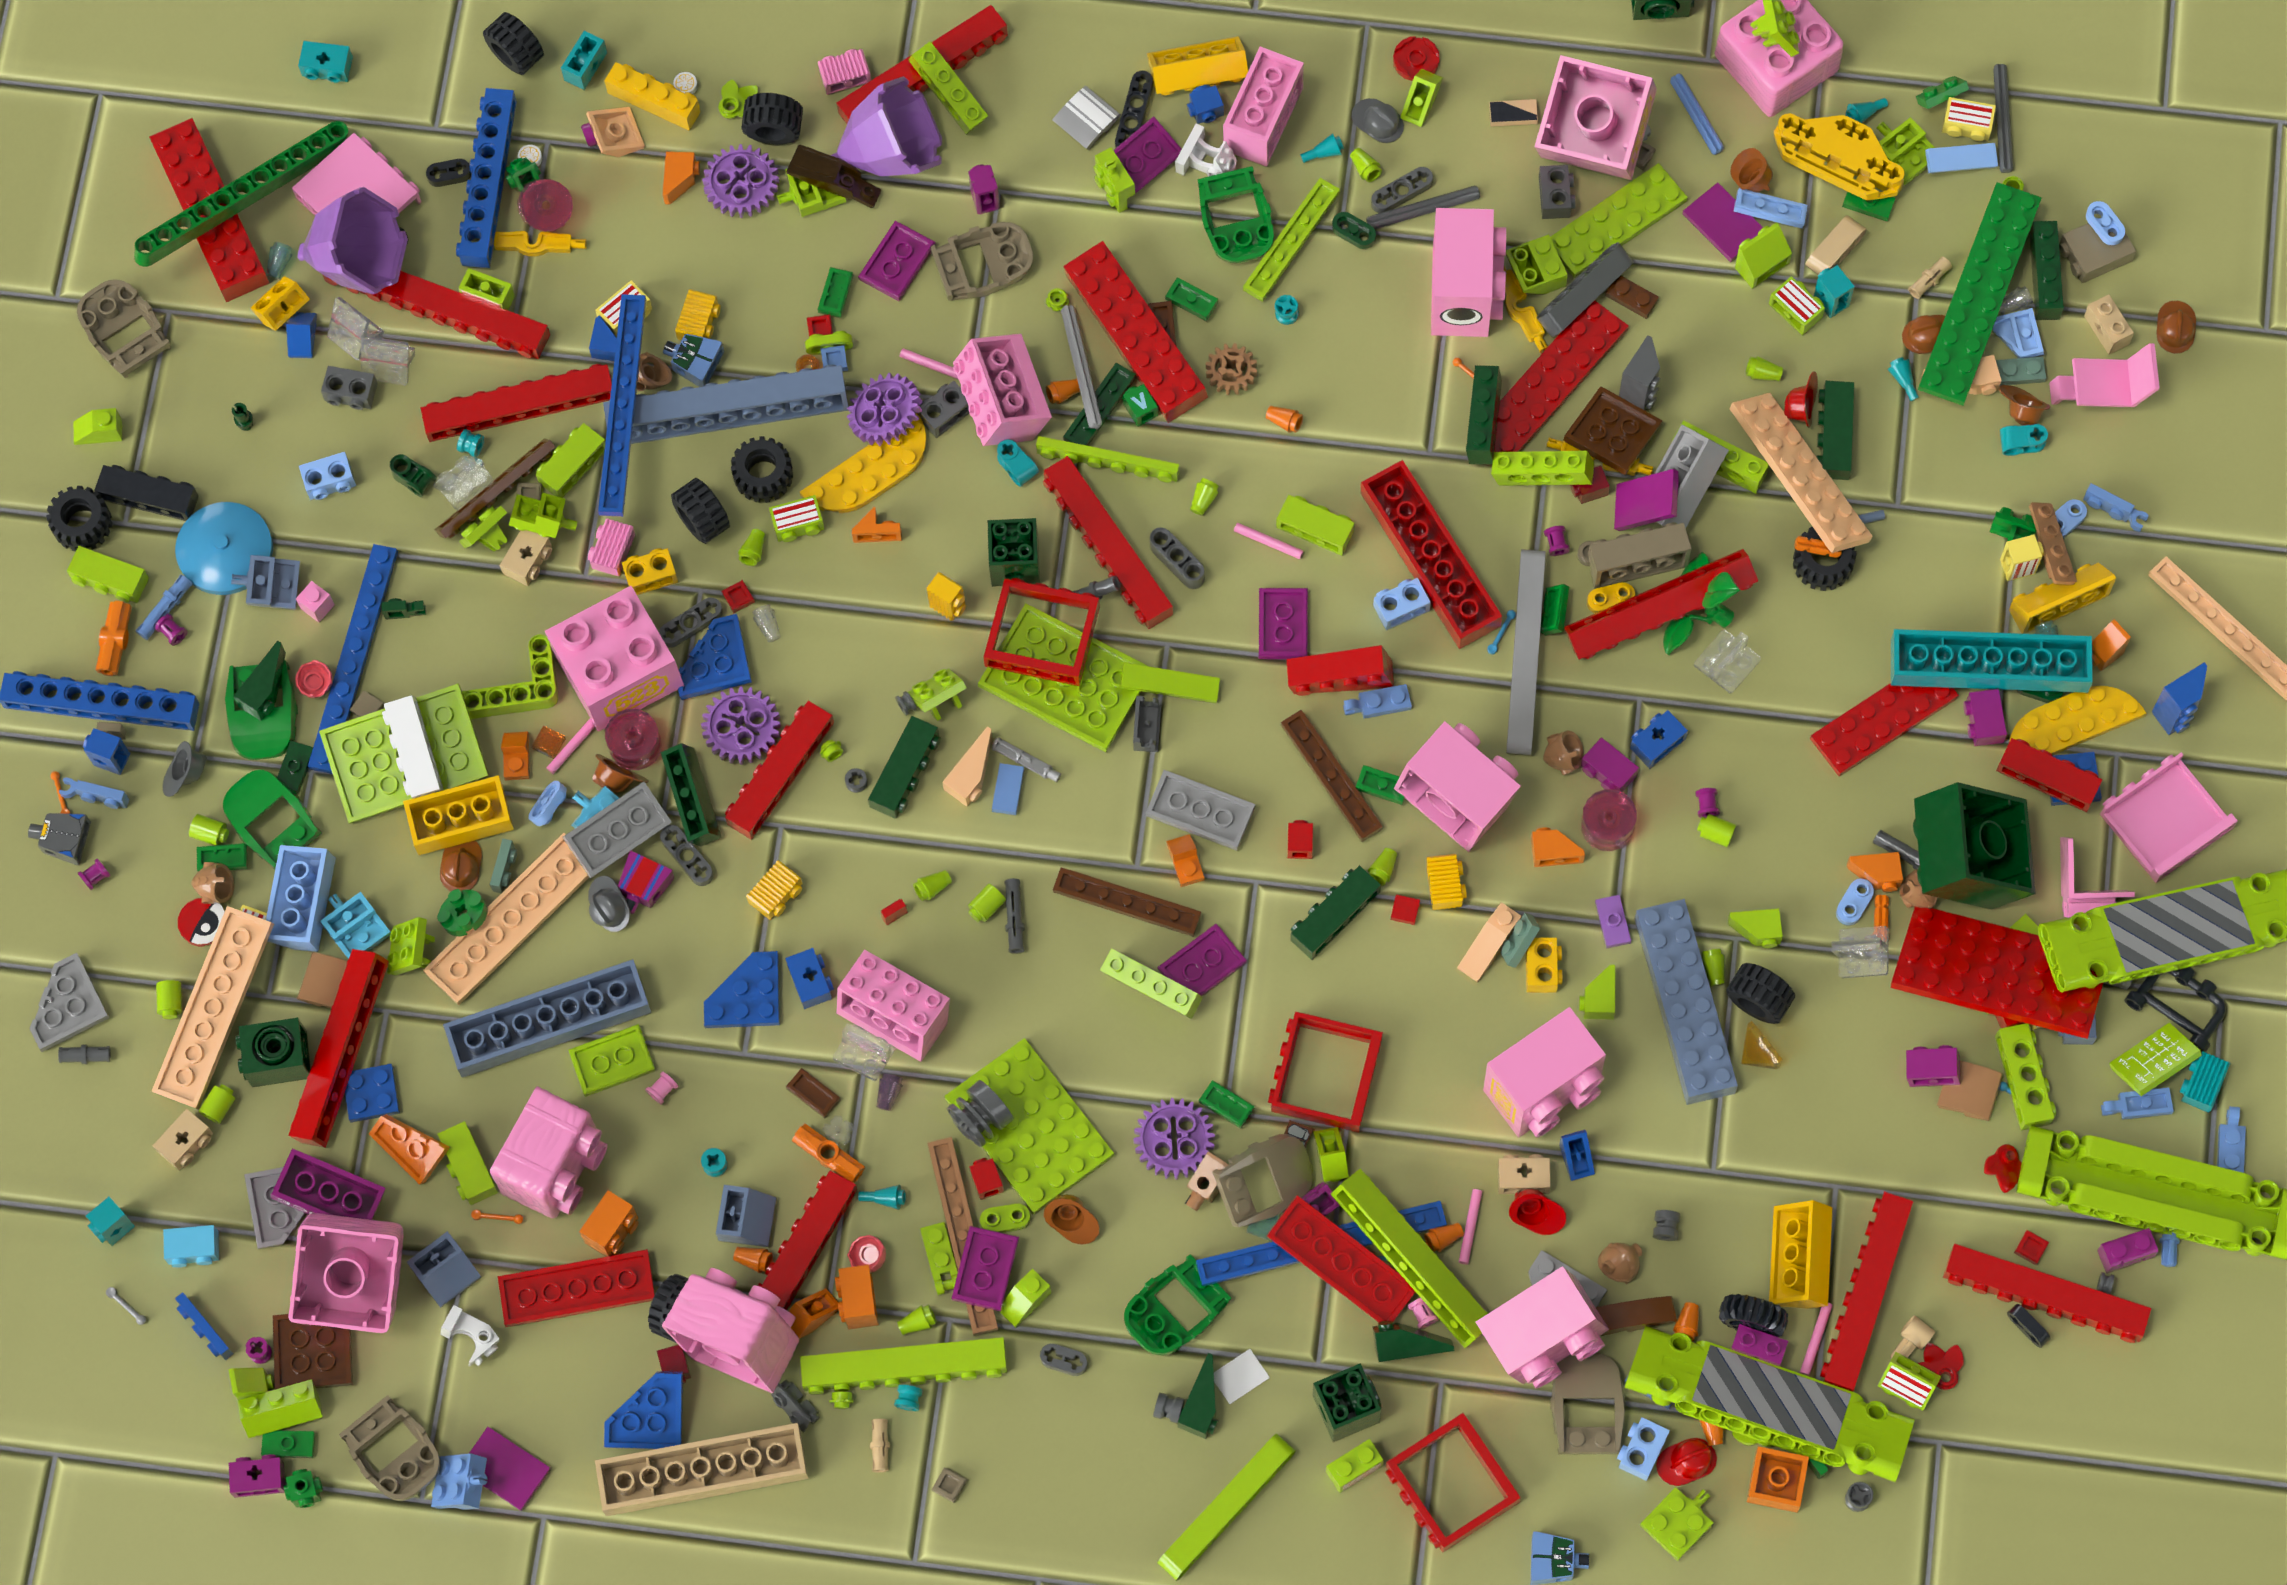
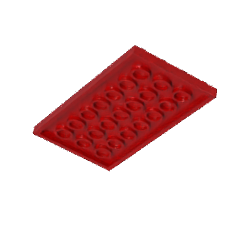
M1914 907L1890 988L2088 1039L2103 983L2094 988L2082 987L2060 992L2052 976L2039 935L1934 908ZM2090 970L2091 974L2097 977L2096 973Z

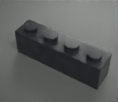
M103 465L94 492L97 491L106 502L186 521L193 514L199 497L194 486L190 483L183 481L180 483L171 482L170 479L163 476L151 477L139 470L130 472L118 465H112L111 467Z

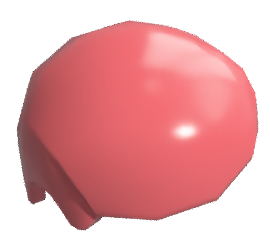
M318 660L301 665L295 676L296 686L301 694L310 698H318L325 695L333 684L330 669L326 664Z
M865 1235L858 1237L852 1242L847 1256L851 1267L869 1264L871 1273L883 1266L886 1260V1249L879 1238Z

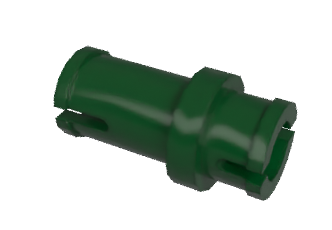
M243 403L234 404L235 408L232 407V414L234 415L236 426L243 431L250 430V426H253L251 412L247 410L246 405Z

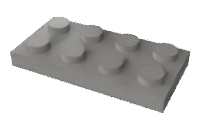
M1164 770L1145 815L1237 851L1254 812L1255 804Z
M642 782L562 838L591 878L669 825L671 820L646 783Z

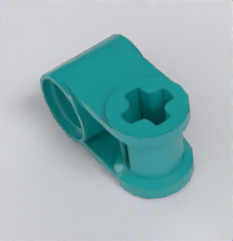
M2040 424L2013 425L2001 428L2002 453L2006 456H2014L2042 451L2048 438L2047 429Z
M1007 439L998 444V462L1016 485L1021 487L1039 473L1036 464L1022 451L1016 442Z

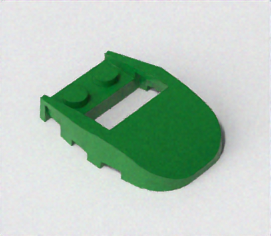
M1253 166L1197 179L1204 228L1214 252L1220 259L1226 262L1240 263L1257 259L1265 255L1273 243L1274 231L1271 222V208L1266 201L1261 184L1257 183L1254 178ZM1253 192L1259 217L1214 228L1208 203Z
M284 660L279 689H282L283 706L274 707L273 711L269 715H265L262 721L244 710L235 711V699L233 697L258 665L240 667L232 665L229 667L225 694L227 722L232 746L243 758L260 760L282 756L287 752L290 741L295 740L296 715H298V705L295 701L293 682L289 677L288 670H290V667L286 660Z
M255 770L246 774L227 791L224 797V813L239 838L260 858L268 862L274 870L276 869L280 845L306 847L322 834L320 829L314 825L311 820L312 816L296 792L290 789L275 774L266 770ZM284 797L300 817L266 847L262 848L246 828L279 799Z
M1190 1254L1186 1256L1184 1263L1177 1267L1173 1264L1157 1277H1152L1145 1283L1144 1288L1138 1294H1135L1124 1311L1125 1326L1129 1334L1146 1351L1155 1355H1169L1203 1333L1229 1303L1231 1297L1218 1283L1206 1286L1201 1285L1196 1260ZM1174 1278L1208 1312V1315L1188 1332L1155 1297Z

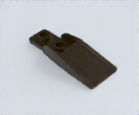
M804 145L797 146L786 171L787 174L844 198L853 199L870 208H874L881 193L880 188L861 179L862 174L856 167L842 159Z

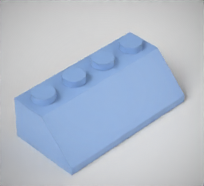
M280 845L266 921L274 924L268 942L294 950L318 952L323 929L320 920L325 918L336 859L328 849Z

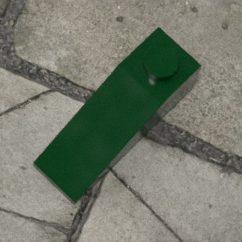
M278 640L233 696L239 708L262 721L265 715H269L273 711L277 699L286 655L282 643Z
M1382 1321L1378 1323V1326H1372L1378 1362L1455 1351L1451 1339L1404 1324Z
M1210 1353L1206 1356L1177 1422L1178 1428L1204 1439L1207 1438L1208 1433H1214L1219 1421L1215 1419L1213 1355Z

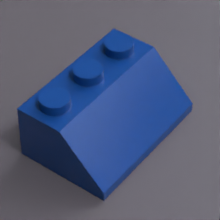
M2205 662L2163 688L2152 713L2168 735L2175 731L2179 734L2190 726L2189 722L2194 718L2193 714L2198 710L2197 706L2202 699L2207 671Z

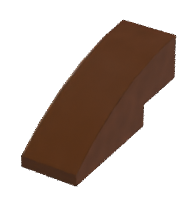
M1672 1296L1639 1299L1596 1307L1609 1328L1608 1331L1600 1336L1623 1331L1633 1332L1644 1329L1645 1326L1654 1327L1677 1321Z

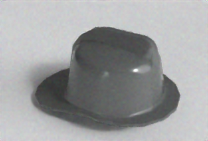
M1368 98L1359 101L1352 109L1351 117L1353 123L1360 130L1379 142H1394L1403 133V120L1400 119V115L1395 108L1389 104H1385L1377 99Z
M187 741L181 742L178 746L175 756L164 776L163 793L167 797L174 796L183 784H191L197 781L203 772L207 760L206 755L192 750Z
M608 876L596 878L591 883L588 891L591 919L611 932H618L628 924L630 908L618 885L612 878Z

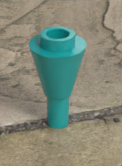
M1882 98L1875 102L1848 104L1846 116L1862 123L1876 111L1887 107L1888 101L1886 98Z
M1332 133L1316 145L1314 149L1300 155L1303 163L1317 157L1324 158L1342 155L1340 150H1343L1344 146L1340 137H1334Z
M1900 357L1890 362L1891 367L1887 370L1905 389L1910 401L1918 399L1919 396L1913 385L1910 359L1904 360L1903 357Z
M901 1185L875 1190V1192L859 1191L858 1200L875 1202L900 1210L901 1205L905 1204L906 1192L902 1190Z

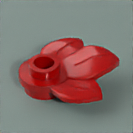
M2009 1144L2001 1145L1994 1155L1988 1156L1984 1164V1173L1996 1175L2003 1193L2009 1192L2018 1184L2022 1162L2019 1160L2017 1150Z
M1927 1343L1923 1352L1924 1362L1918 1364L1940 1376L1942 1374L1949 1376L1950 1380L1948 1382H1944L1940 1378L1936 1387L1941 1390L1954 1388L1958 1382L1957 1372L1964 1363L1960 1347L1956 1344L1944 1352L1938 1346Z

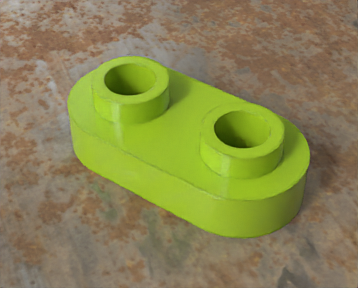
M836 331L830 335L814 334L805 341L806 353L810 355H821L822 348L844 345L845 351L853 347L852 335L846 331Z
M1019 1203L991 1207L984 1210L980 1216L982 1229L999 1233L1022 1230L1030 1223L1028 1208ZM1015 1212H1020L1022 1214V1217L1020 1219H1014L1013 1214ZM991 1216H995L997 1218V1221L995 1223H989L988 1218Z

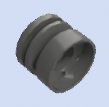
M978 1080L967 1090L971 1102L968 1103L959 1097L956 1099V1102L960 1109L954 1104H950L947 1107V1111L959 1131L977 1146L982 1147L986 1144L983 1135L988 1139L994 1137L989 1127L990 1124L1002 1130L1014 1118L996 1093L983 1081Z

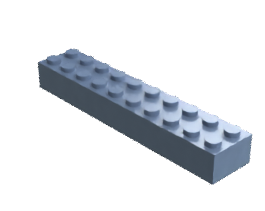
M826 365L821 369L805 368L795 373L780 372L775 376H755L750 380L743 381L734 379L724 384L708 383L704 387H684L672 392L662 390L653 395L637 394L631 444L848 411L842 366ZM610 400L603 402L606 427L608 424Z

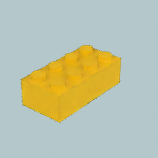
M499 775L403 801L413 844L418 855L514 830Z

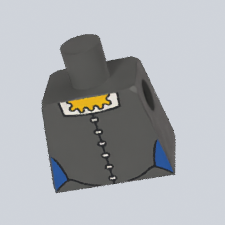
M48 813L43 825L30 824L28 837L39 840L38 847L43 853L74 865H80L91 821L86 814Z

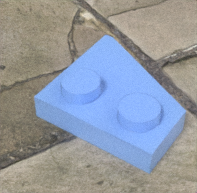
M2033 308L1997 316L1992 330L2018 358L2044 355Z

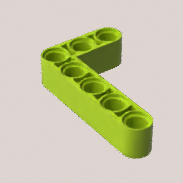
M535 635L529 641L532 681L462 691L471 719L547 709L556 705L558 702V688L554 653L545 635ZM538 646H546V649L542 652L535 651ZM542 668L549 669V671L544 675L538 674L539 670ZM546 690L552 692L548 697L540 696ZM521 694L528 695L523 701L516 700ZM495 698H503L500 704L492 703ZM472 701L479 702V704L474 708L468 707L469 703Z

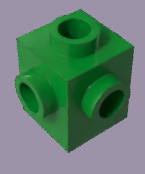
M526 157L513 160L510 166L505 168L508 176L505 178L511 189L515 188L521 195L530 193L542 185L539 178L541 174L540 169L535 162L531 163Z
M300 1469L292 1472V1476L286 1477L287 1485L284 1486L287 1501L291 1500L297 1508L311 1507L316 1502L322 1501L320 1492L323 1491L321 1479L319 1476L316 1477L312 1471ZM305 1485L303 1490H298L299 1486Z

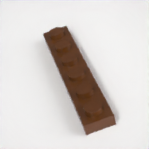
M550 439L541 440L434 530L442 538H452L461 531L459 528L466 521L470 523L479 516V510L484 506L488 508L497 501V495L502 491L506 493L516 485L514 481L520 476L525 477L534 470L533 465L539 460L543 462L552 455L551 450L555 448V445Z
M1300 710L1281 722L1282 728L1361 842L1382 830L1383 826L1303 711Z
M1062 867L1059 870L1053 887V893L1194 937L1201 917V911Z

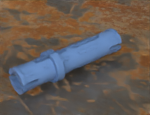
M180 574L168 591H164L162 599L135 630L136 633L145 640H148L155 631L158 620L167 615L175 605L178 606L180 604V599L193 583Z

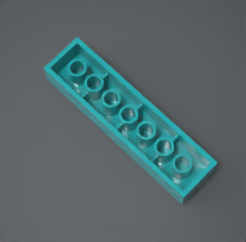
M1894 629L1891 637V686L2088 693L2093 682L2092 636Z

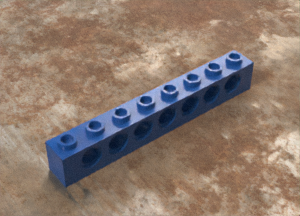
M486 88L485 96L480 99L482 115L477 118L476 129L479 133L478 138H474L473 141L475 158L470 160V173H472L471 180H467L466 192L469 195L468 201L463 203L465 220L460 223L459 233L462 238L461 243H457L456 256L460 258L462 266L490 268L506 172L505 168L507 166L517 103L514 90ZM494 114H500L497 117H492ZM492 134H496L495 137H492V138H489V137H488V136H490V135H492ZM488 155H494L491 158H485ZM484 176H490L488 179H481ZM480 197H487L484 200H478ZM477 218H483L481 221H474ZM473 239H480L477 242H471Z
M14 671L12 674L4 673L0 691V703L6 709L190 731L195 730L200 706L196 696L187 691H180L178 694L170 693V691L162 688H157L155 691L146 690V688L137 685L128 688L122 687L118 683L103 685L93 680L78 682L69 677L53 679L44 674L27 676L26 673ZM33 688L30 694L24 695L26 689ZM51 691H57L55 696L47 697ZM81 693L77 700H71L74 694ZM105 696L102 702L95 703L98 697ZM129 699L126 705L118 706L121 700ZM153 702L151 707L147 709L142 708L145 703ZM170 705H177L173 711H166Z

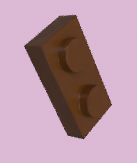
M1621 275L1610 285L1605 294L1606 297L1647 319L1659 300V296Z
M1172 301L1148 303L1149 308L1176 345Z

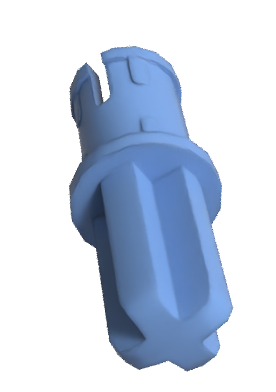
M2172 1233V1235L2162 1234V1238L2159 1239V1242L2162 1244L2161 1264L2164 1267H2175L2177 1264V1244L2180 1243V1239L2176 1237L2175 1233Z

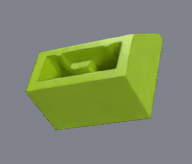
M1777 222L1772 226L1767 225L1763 227L1753 239L1748 238L1739 245L1735 269L1752 289L1790 264L1792 252Z
M1549 234L1506 250V256L1523 293L1547 294L1566 287L1568 274Z

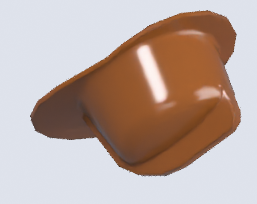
M1756 148L1743 150L1737 155L1731 165L1730 174L1742 190L1760 192L1763 189L1770 190L1768 184L1773 177V172L1767 160Z
M2178 300L2169 301L2159 309L2156 332L2157 341L2167 352L2176 354L2187 351L2192 346L2195 338V312L2185 302Z
M1923 315L1910 321L1902 332V341L1905 347L1917 354L1932 352L1945 316Z
M2002 385L1999 388L2000 393L2010 400V416L2019 424H2037L2043 411L2051 407L2021 388L2011 385Z
M596 754L599 763L592 780L599 786H606L612 792H620L626 789L634 780L645 783L649 782L645 777L619 766L603 755Z
M475 840L444 849L440 867V880L449 891L455 889L460 891L471 890L477 883L482 850Z
M1058 1194L1044 1209L1045 1221L1072 1243L1080 1245L1089 1244L1099 1234L1100 1226L1098 1220L1084 1207L1083 1202L1074 1195Z

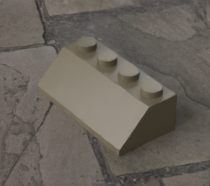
M1672 522L1664 525L1663 528L1654 530L1653 528H1646L1638 534H1622L1613 540L1606 541L1601 539L1593 542L1592 545H1589L1588 557L1594 589L1685 568L1689 564L1692 548L1684 522L1679 524Z

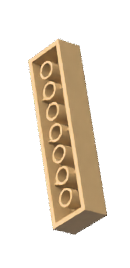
M798 1423L595 1460L602 1511L605 1516L808 1479L801 1430Z

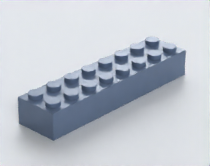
M1685 899L1636 910L1634 920L1686 1105L1735 1094L1738 1087Z
M632 959L445 1023L443 1026L457 1069L463 1078L652 1012L635 962Z

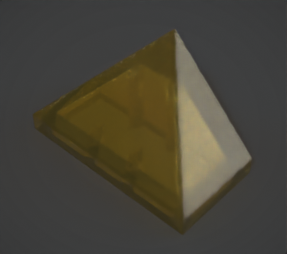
M1753 1021L1749 1022L1745 1032L1741 1064L1778 1069L1782 1064V1058Z

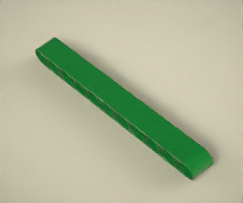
M341 121L331 122L139 237L134 247L135 262L143 267L153 265L314 168L348 138L347 125Z

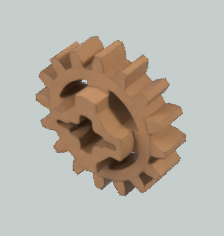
M1236 343L1233 344L1232 348L1224 344V350L1216 347V355L1209 354L1210 362H1206V369L1208 370L1206 371V378H1211L1210 386L1217 384V392L1226 389V395H1229L1230 391L1234 390L1235 394L1238 395L1240 388L1245 391L1248 390L1247 383L1254 384L1253 377L1257 376V369H1255L1257 361L1252 360V352L1246 354L1245 346L1239 350ZM1218 362H1219V363H1220V368H1218V371L1216 372V371H1215V368H1216V365H1217ZM1247 366V372L1245 376H1243L1242 371L1245 370V367Z

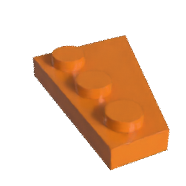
M387 1114L379 1118L369 1133L419 1185L427 1181L450 1148Z

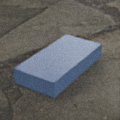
M999 764L992 812L1010 815L1017 814L1024 774L1023 766Z

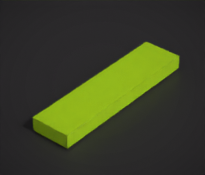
M1124 663L1120 688L1216 703L1220 678Z

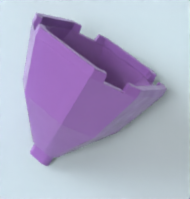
M903 76L878 85L852 111L837 152L831 156L842 159L856 168L878 176L917 174L941 164L942 157L937 156V147L942 145V137L924 95L919 90L913 92L907 87L909 80Z
M359 187L339 197L315 215L305 243L300 244L298 259L300 261L305 260L316 271L341 286L369 294H376L386 286L398 282L408 238L405 231H400L396 221V217L399 216L397 207L367 188Z

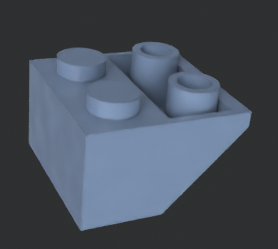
M724 1185L716 1228L718 1240L769 1247L776 1197L751 1188Z
M448 1231L407 1261L411 1270L440 1308L481 1278L478 1271Z

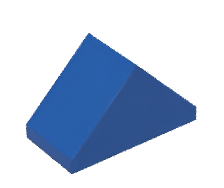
M296 312L289 318L286 324L289 358H313L317 313Z
M599 315L594 323L589 346L590 354L594 359L614 361L617 338Z
M1586 1130L1561 1136L1559 1147L1570 1180L1573 1181L1594 1175L1595 1171Z

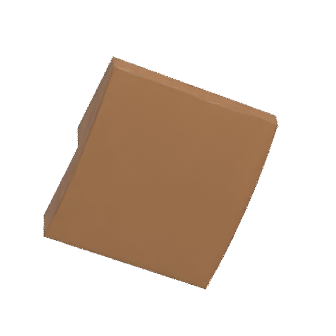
M312 952L297 999L318 1007L325 1006L331 1009L344 975L347 961Z
M1960 1061V1085H1943L1937 1105L1941 1109L1964 1113L1966 1117L1990 1121L2003 1074L1983 1066Z

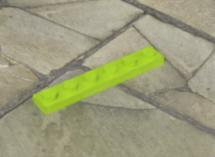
M1319 178L1243 285V291L1262 302L1265 300L1340 194L1339 188Z
M1038 436L1037 454L1047 459H1053L1054 457L1063 459L1068 456L1073 464L1081 462L1086 463L1092 468L1106 467L1117 473H1124L1126 471L1142 478L1151 476L1158 478L1162 482H1178L1179 464L1041 436Z

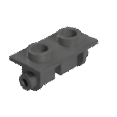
M785 1380L781 1384L778 1383L774 1393L771 1394L775 1404L788 1414L792 1424L798 1423L800 1430L804 1433L810 1422L814 1424L819 1420L818 1411L807 1399L799 1404L798 1400L803 1397V1394L793 1382Z

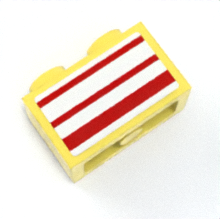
M1949 97L1942 133H1947L1952 137L1964 136L1975 141H1988L1992 130L1996 105Z
M632 280L595 310L597 317L600 315L616 338L621 295H645ZM647 296L645 318L652 310L650 299Z
M2035 534L2006 542L2000 561L2007 581L2036 574L2041 558L2044 556V550L2041 542H2037Z

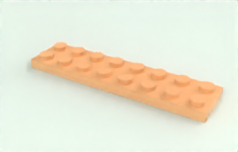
M1766 393L1733 402L1729 408L1830 552L1834 553L1869 543L1873 537L1827 471L1822 468V464L1789 418L1784 414V411L1772 394Z
M565 833L487 907V917L477 930L472 928L466 931L467 935L457 936L423 970L458 1005L590 878L562 838L566 835Z
M229 906L226 907L152 1092L193 1108H200L274 924L272 922Z

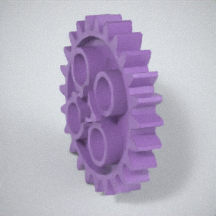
M742 144L739 145L738 150H735L730 145V152L727 153L724 149H721V157L713 155L715 163L707 162L709 169L704 170L706 178L702 179L705 186L704 192L708 194V202H713L714 209L721 206L722 214L729 210L731 217L736 212H739L740 218H743L744 212H747L752 217V210L755 209L761 213V205L769 207L767 199L775 200L772 192L779 191L776 185L780 183L777 176L778 169L774 168V160H769L768 153L761 156V148L753 152L752 145H749L747 150H743ZM739 164H746L743 168L736 167ZM756 178L763 179L759 183L752 182ZM723 179L729 180V182L725 184L719 183ZM739 194L746 195L743 198H736V196Z
M888 373L886 379L879 374L878 381L870 378V385L867 386L863 383L862 387L864 390H856L855 393L858 397L850 399L854 405L847 407L851 413L847 415L850 421L848 425L857 438L859 437L862 442L867 441L870 445L876 442L881 446L883 440L889 445L893 437L899 441V434L907 435L905 429L907 427L914 428L911 422L919 420L915 413L922 412L919 405L923 402L919 397L921 394L917 387L906 376L902 378L898 373L895 377Z
M740 686L738 693H735L733 688H730V695H726L721 691L722 699L719 700L713 697L714 706L707 705L706 708L709 713L702 715L703 719L707 721L701 723L702 729L706 730L702 735L704 739H708L706 741L707 747L713 746L712 753L714 755L720 752L721 760L729 756L730 764L734 762L735 758H738L740 765L743 764L744 758H747L751 764L753 762L752 756H756L761 760L760 752L764 751L767 753L769 750L768 745H776L772 737H780L779 731L776 730L781 728V723L776 721L780 716L779 712H774L776 710L775 703L769 705V696L762 699V691L754 695L752 687L748 689L747 693H744L742 686ZM736 706L743 708L739 713L731 712ZM723 715H726V716H728L730 719H728V718H722V716H723ZM757 717L764 719L761 724L757 725L753 724L752 721ZM743 723H745L746 727L740 726L739 728H737L736 724L742 725ZM721 727H730V730L725 734L718 732ZM752 732L760 733V735L756 736ZM748 737L751 739L749 744L742 745L739 743L743 738Z
M1171 1098L1170 1105H1166L1162 1099L1160 1108L1152 1104V1113L1143 1111L1146 1120H1137L1142 1128L1134 1129V1133L1139 1135V1137L1133 1138L1134 1144L1140 1145L1135 1148L1136 1154L1143 1153L1140 1157V1162L1148 1161L1146 1165L1147 1170L1155 1167L1156 1176L1161 1171H1164L1165 1179L1169 1177L1170 1173H1174L1175 1179L1178 1180L1179 1173L1182 1172L1188 1178V1170L1191 1169L1195 1173L1197 1170L1196 1165H1200L1203 1157L1209 1152L1207 1150L1214 1149V1144L1209 1141L1215 1139V1134L1208 1133L1213 1130V1124H1205L1209 1120V1116H1200L1202 1114L1201 1107L1194 1111V1102L1184 1106V1099H1181L1179 1104H1175L1174 1099ZM1173 1117L1176 1119L1177 1160L1173 1159L1171 1118ZM1184 1121H1189L1193 1124V1127L1187 1131L1182 1130L1179 1126ZM1158 1123H1165L1168 1126L1167 1130L1163 1132H1158L1154 1127ZM1188 1145L1195 1150L1192 1154L1185 1155L1181 1152V1149ZM1159 1147H1166L1169 1153L1166 1156H1159L1156 1154V1150Z

